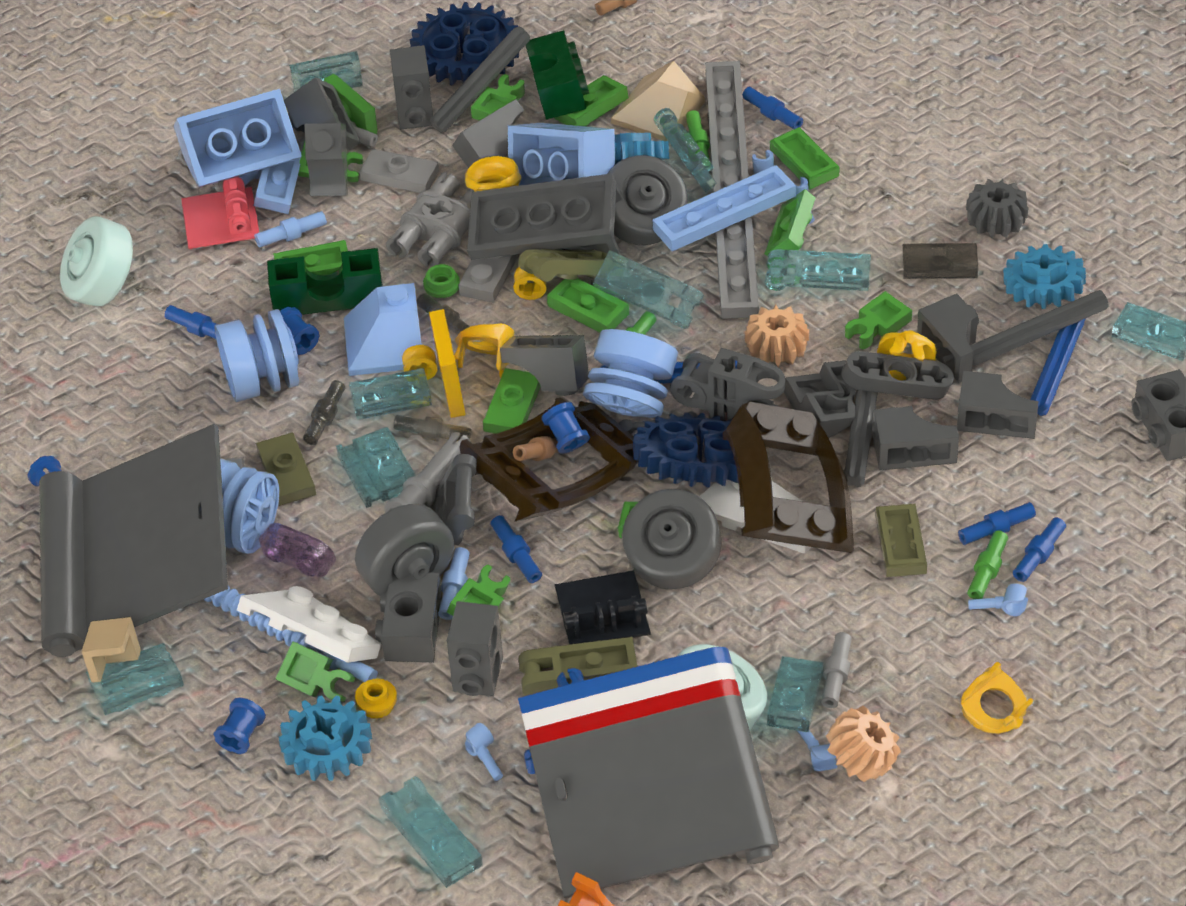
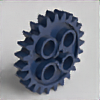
M464 2L462 8L458 9L454 4H450L449 11L439 7L437 8V16L427 13L426 22H417L418 29L412 30L410 47L425 46L429 77L436 74L437 83L447 78L449 79L450 86H453L457 80H462L463 84L518 25H514L513 17H505L504 10L495 13L493 5L484 10L479 2L474 8H469L467 2ZM514 58L507 65L508 67L514 66ZM505 68L499 74L504 75L506 73Z
M684 412L683 417H677L671 413L667 420L657 416L655 417V423L645 421L644 427L637 428V434H634L633 459L638 460V467H647V474L659 473V480L669 477L673 478V484L676 485L682 481H688L690 487H694L697 482L703 483L707 488H710L711 482H716L721 486H726V480L738 483L736 463L730 443L723 440V432L727 429L732 419L723 422L720 421L719 415L709 419L706 418L704 413H700L698 417H692L688 412Z

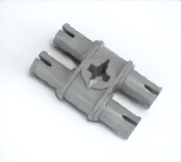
M441 173L429 190L423 191L417 196L416 203L410 211L405 212L401 216L399 229L386 242L387 250L395 257L399 253V258H404L417 240L423 239L428 242L419 250L418 259L426 267H428L431 261L430 268L438 265L449 250L460 245L462 236L469 229L471 196L474 190L469 188L460 200L450 198L459 189L460 183L453 174Z

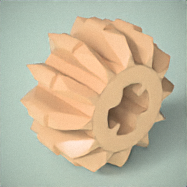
M776 304L772 310L761 307L758 314L750 315L745 331V343L749 348L750 355L768 363L775 362L777 367L784 361L793 365L796 357H804L807 341H809V329H807L803 314H794L791 306L784 310L779 309Z
M861 706L858 709L850 708L835 719L836 722L830 727V731L826 735L830 743L827 751L836 756V765L845 767L849 777L857 775L861 781L865 782L869 779H877L879 776L885 775L892 768L901 750L896 744L900 737L891 732L889 728L891 722L885 723L880 718L878 711L870 713L865 706Z

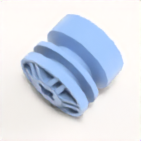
M279 309L268 311L270 329H266L260 314L253 315L254 333L247 334L244 325L239 319L215 325V335L223 369L235 402L260 396V378L262 377L267 378L274 392L280 391L279 373L281 372L289 388L299 386V360L291 330L284 322Z
M618 329L602 330L598 337L594 358L608 368H592L589 371L588 377L594 383L585 385L583 396L592 403L621 415L645 418L660 417L664 405L659 400L667 397L668 390L654 380H665L672 377L678 351L668 343L644 334Z
M220 458L226 548H235L237 551L245 554L254 553L268 537L275 521L280 492L278 480L271 473L265 471L258 472L255 468L243 467L241 469L235 462Z

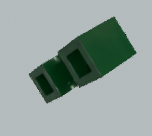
M564 30L530 39L525 46L545 119L548 120L586 109L583 96L588 95L589 90L575 42H567Z
M378 248L341 252L342 265L339 270L330 275L311 273L306 268L304 256L267 260L268 285L272 309H279L280 311L286 307H295L302 315L354 309L375 288L383 287Z

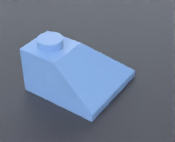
M414 283L377 287L344 317L349 376L404 370L402 362L403 352L411 346L422 345Z

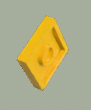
M444 309L429 312L450 417L465 416L458 371Z

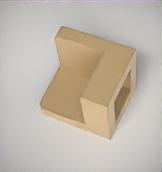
M131 617L92 621L82 648L83 658L92 683L101 682L107 663L138 660L141 652Z

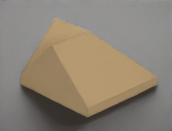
M673 60L643 77L630 93L629 98L622 103L611 117V124L638 133H651V137L661 141H669L670 144H673L687 126L686 114L692 110L699 111L705 103V97Z

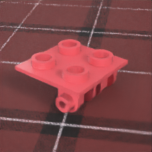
M237 176L224 180L222 183L223 192L181 198L188 249L255 239L254 234L259 233L256 208L253 206L252 187H244L242 178Z

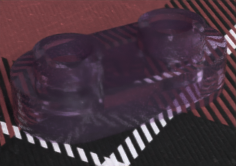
M279 523L269 524L259 538L262 552L269 560L277 563L282 562L297 568L307 576L323 577L336 562L334 552L323 541Z

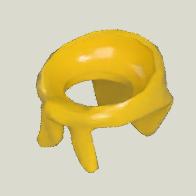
M492 156L477 160L468 168L465 173V184L467 188L473 189L475 192L519 186L522 177L519 173L518 165L513 159Z
M498 323L470 326L460 331L454 340L458 346L454 354L455 360H458V368H463L466 349L497 355L496 368L499 370V377L501 378L504 369L509 363H502L500 348L514 336V330L506 324Z
M912 330L884 334L877 348V353L916 358L919 361H924V359L936 360L935 344L927 337ZM907 343L911 344L913 354L903 352ZM896 370L889 371L893 378L900 381L907 380L901 372Z
M996 662L992 667L987 668L981 675L975 678L965 690L961 698V709L963 716L975 728L987 733L1001 734L1020 728L1023 724V716H1025L1027 708L1033 704L1034 700L1032 698L1027 700L1016 682L1001 670V663ZM988 690L1004 692L1012 701V713L1004 719L990 717L981 708L980 698L982 694Z

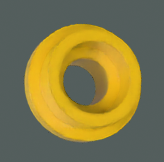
M384 679L367 680L355 692L356 706L360 711L364 710L369 718H383L391 713L397 702L396 689L392 683Z

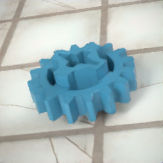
M651 133L616 134L615 165L625 158L637 155L653 156L661 160L669 159V141H651Z
M1043 244L1042 248L1038 250L1029 246L1028 253L1026 254L1019 251L1015 252V259H1008L1006 261L1007 268L1003 270L1006 293L1013 294L1015 302L1025 299L1026 307H1031L1035 303L1040 304L1042 309H1046L1047 305L1051 303L1060 307L1061 300L1065 299L1072 302L1075 300L1074 293L1082 294L1083 285L1086 284V268L1083 267V259H1075V252L1073 250L1063 253V246H1058L1054 250H1051L1047 244Z
M322 695L318 696L317 704L312 706L304 700L301 702L303 711L299 713L295 710H290L288 712L290 722L281 723L282 736L279 737V743L286 765L294 764L297 775H301L306 770H309L311 780L316 781L320 773H326L329 781H333L334 772L339 770L345 776L350 775L349 765L352 763L362 766V753L366 754L371 751L370 739H372L370 723H367L366 712L364 710L357 712L354 701H350L344 706L341 705L340 696L337 695L332 699L331 703H325L324 697Z

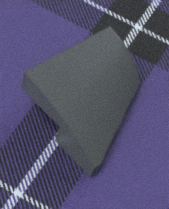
M846 360L824 362L818 374L785 378L784 393L792 408L812 412L828 438L845 430L855 419L853 399L856 389L847 385L841 375Z

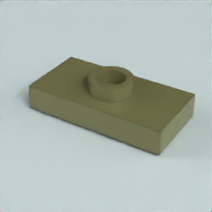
M293 432L256 443L257 452L265 472L273 474L278 480L280 490L279 506L316 495L314 482Z
M916 504L876 507L875 518L886 577L927 574V560Z

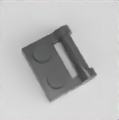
M459 454L453 459L436 490V498L433 504V511L450 529L454 545L457 546L460 545L463 539L464 531L472 528L475 522V512L471 508L472 477L476 474L477 461L476 458L469 454Z

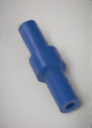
M750 86L743 91V99L758 107L761 114L772 121L779 120L792 129L802 126L803 118L785 108V104L773 96L767 97Z
M172 305L167 307L165 319L185 326L189 333L199 337L209 336L216 339L215 325L218 324L212 322L211 317L197 311L190 313Z
M1028 502L1005 512L997 510L984 516L983 521L959 530V539L963 545H967L986 536H992L994 531L1007 533L1010 531L1011 526L1035 517V508L1032 503Z
M503 515L493 518L490 525L503 543L502 550L509 561L517 564L529 583H535L540 580L542 572L529 555L530 547L521 535L515 534Z
M1054 517L1041 535H1035L1026 546L1025 556L1013 570V576L1018 581L1025 582L1038 564L1045 563L1053 553L1054 543L1066 529V523L1062 519Z

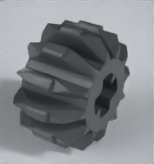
M1003 178L1000 182L994 183L987 179L985 185L975 184L972 193H969V198L966 201L969 225L976 227L978 234L988 232L991 239L995 234H1001L1007 238L1009 232H1019L1022 224L1028 218L1029 207H1027L1026 191L1019 190L1017 183L1005 184Z

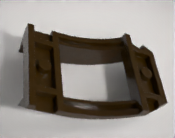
M561 397L556 398L551 407L533 419L512 429L486 435L481 443L472 444L468 439L461 440L459 448L460 454H469L476 458L475 475L481 474L486 482L492 484L507 498L509 503L519 509L515 522L551 514L596 495L634 469L638 460L633 459L634 436L596 404L580 401L578 407H574L575 411L573 414L581 429L587 430L590 436L587 443L596 449L609 464L580 481L553 490L521 461L514 458L513 449L517 445L529 443L531 439L536 437L548 436L555 438L550 426L544 425L541 418L552 407L566 402Z
M755 402L742 404L733 416L727 429L723 432V440L729 441L736 463L740 507H744L745 526L741 528L742 536L840 552H853L852 509L847 480L837 454L812 412ZM766 447L818 456L826 479L830 506L773 497L771 471Z

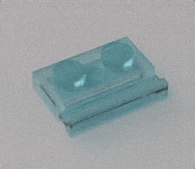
M388 427L353 439L352 444L343 447L342 444L336 446L337 456L366 508L372 506L371 502L379 499L385 502L397 497L403 490V483L409 477L416 476Z
M164 643L141 651L138 660L106 664L101 682L92 683L88 671L86 672L89 684L105 716L114 712L125 711L134 704L153 697L164 696L171 690L184 686L180 671L170 653L167 652Z

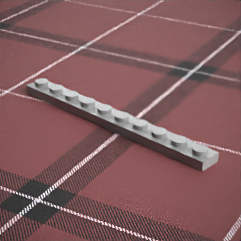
M740 61L705 62L713 193L749 177ZM751 216L716 232L721 319L750 318V315L759 313Z

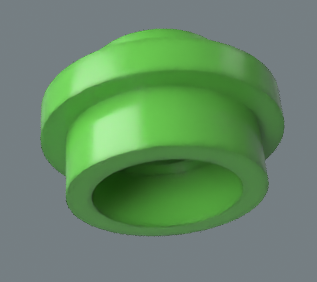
M439 264L431 267L423 279L425 292L435 298L450 297L459 290L460 278L449 265Z

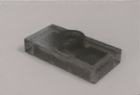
M977 243L902 244L903 279L978 278Z

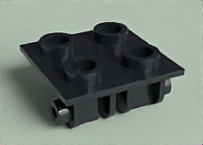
M634 570L555 584L569 645L651 635L646 614H648L646 600L641 598Z

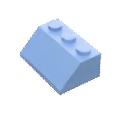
M280 89L177 118L174 124V130L184 160L198 187L302 157Z
M549 123L508 125V158L513 159L518 165L519 173L522 177L519 186L608 174L615 165L614 129Z

